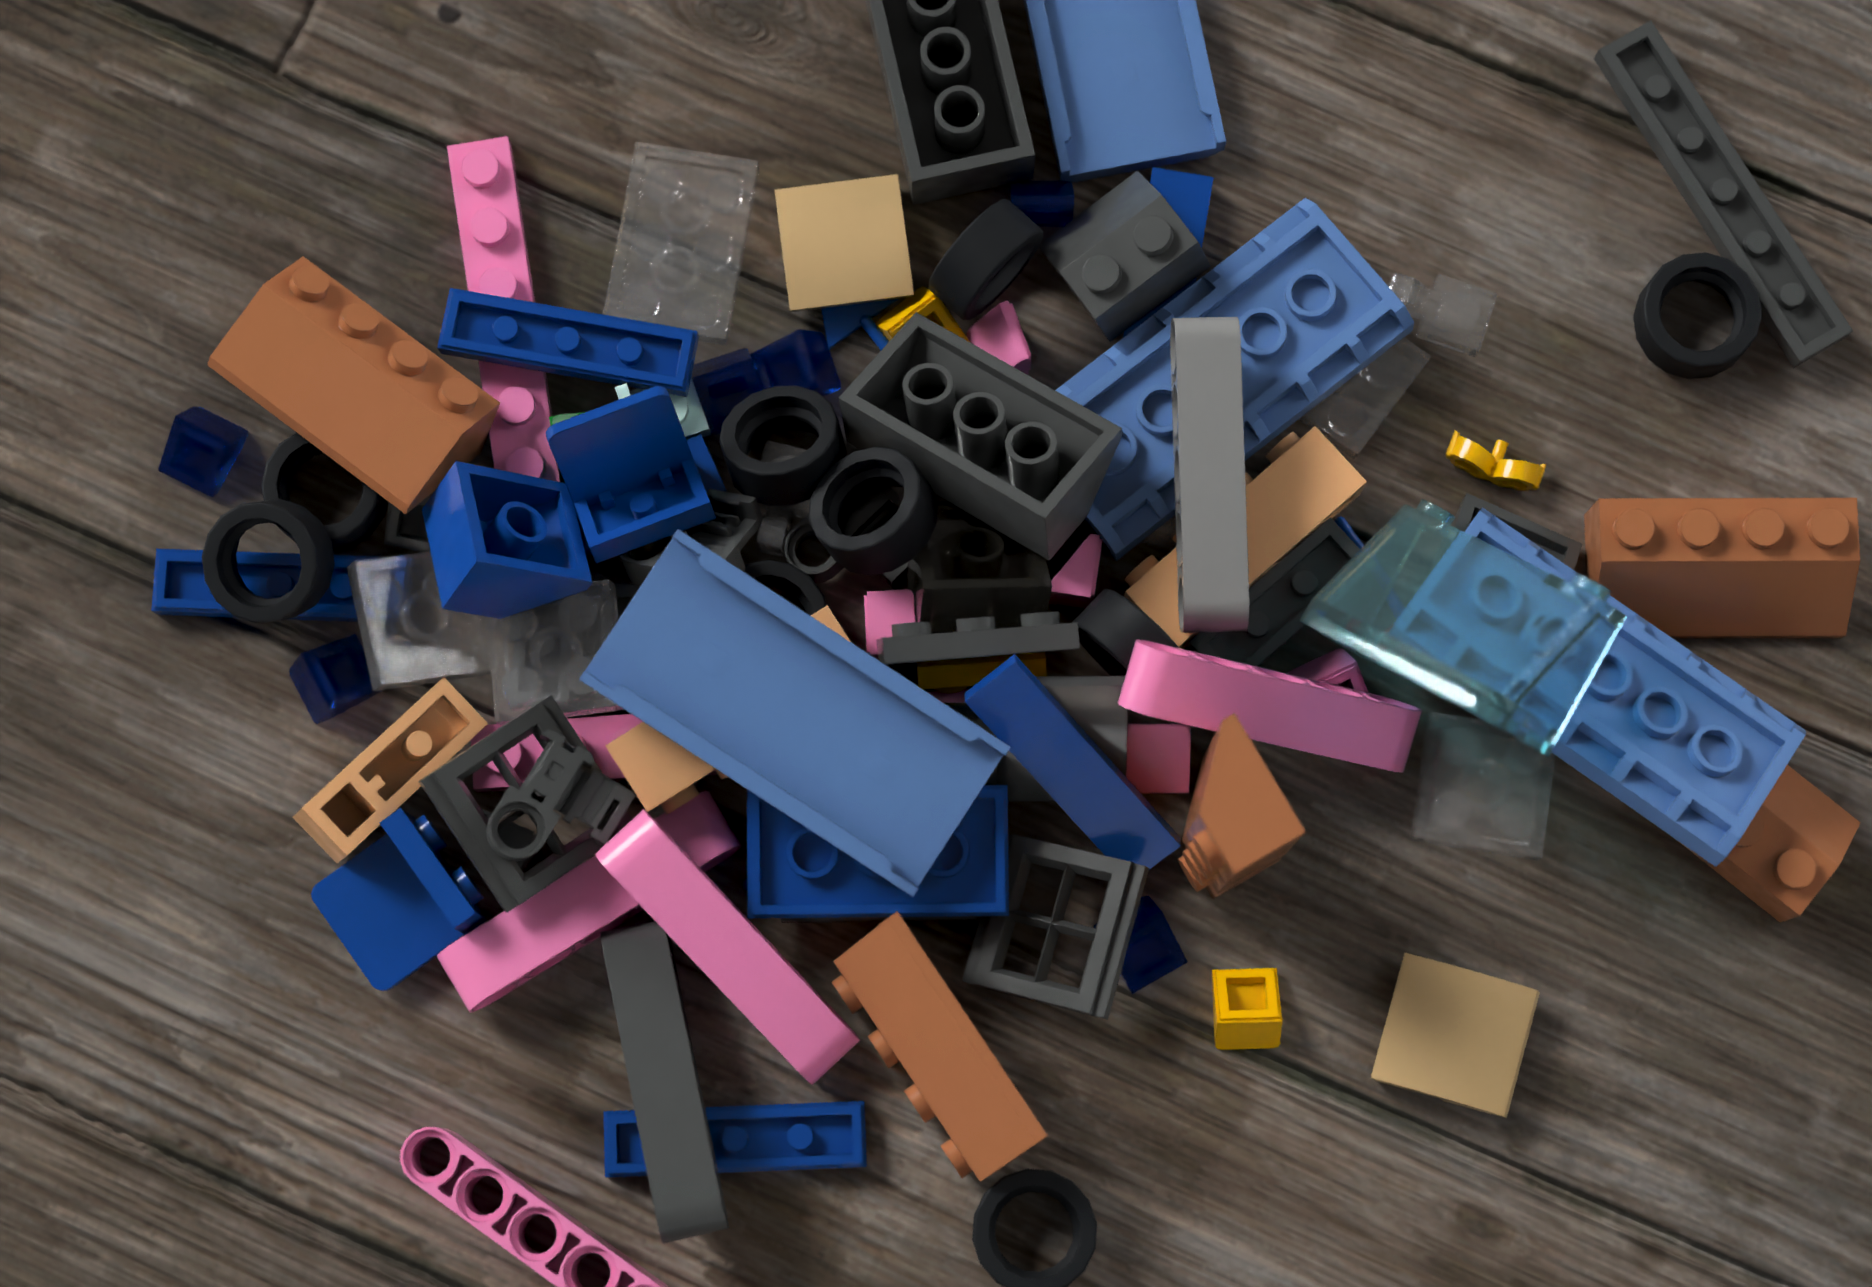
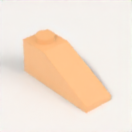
M443 677L307 802L293 818L336 863H339L380 825L381 821L390 816L421 787L419 783L421 779L447 763L488 723L450 682Z

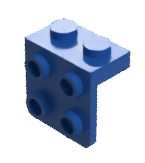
M655 386L553 424L547 429L546 438L574 502L586 540L596 563L673 535L677 529L684 531L716 518L671 397L665 387Z
M402 808L380 822V825L387 834L318 882L311 892L312 900L371 985L380 991L393 989L437 957L447 946L487 921L476 903L484 898L483 894L462 866L453 872L439 851L446 847L447 844L433 823L425 814L416 820L414 816Z

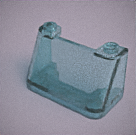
M1421 499L1417 508L1404 504L1311 599L1299 622L1352 654L1379 667L1386 668L1466 710L1482 721L1508 732L1516 737L1518 741L1549 757L1627 616L1606 602L1611 591L1601 584L1578 573H1575L1571 582H1567L1451 526L1456 517L1426 500Z

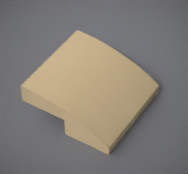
M898 174L775 190L790 312L914 297Z
M1404 953L1371 1078L1380 1083L1433 1096L1447 1103L1507 1118L1540 992L1483 973Z

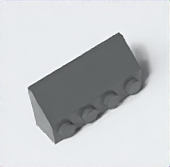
M917 312L838 398L846 441L860 450L876 446L898 450L915 463L936 495L1049 561L1087 517L1122 438L1121 427Z

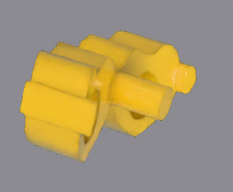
M1456 430L1446 452V458L1454 466L1465 470L1472 476L1491 481L1500 487L1513 488L1520 491L1537 490L1547 464L1538 465L1523 460L1503 459L1509 445L1507 442L1496 440L1491 454L1478 443L1460 436V433Z

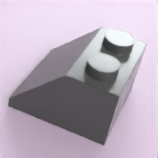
M1138 170L1039 245L1042 253L1110 342L1211 267L1197 239L1162 194Z

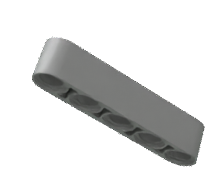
M1238 317L1172 318L1170 359L1180 630L1182 633L1247 631L1249 625V574Z

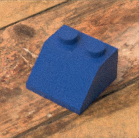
M455 461L422 508L442 609L502 619L586 591L593 583L574 503L565 483Z

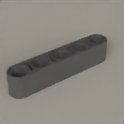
M655 920L601 932L603 954L654 1211L662 1242L664 1244L729 1229L724 1196L670 936Z

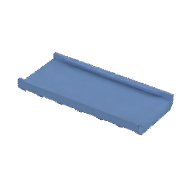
M1023 0L1060 180L1079 182L1208 158L1225 149L1226 138L1196 0Z
M1307 198L1301 200L1055 390L1122 428V438L1090 511L1085 518L1095 533L1100 535V539H1103L1102 541L1110 549V554L1116 561L1175 516L1170 359L1172 318L1238 317L1241 336L1245 461L1413 331L1414 321L1403 302L1319 206Z
M1483 507L1388 637L1715 867L1728 856L1741 839L1806 735L1805 729Z
M677 529L654 567L579 678L580 681L912 897L918 891V886L994 769L1011 748L679 529Z

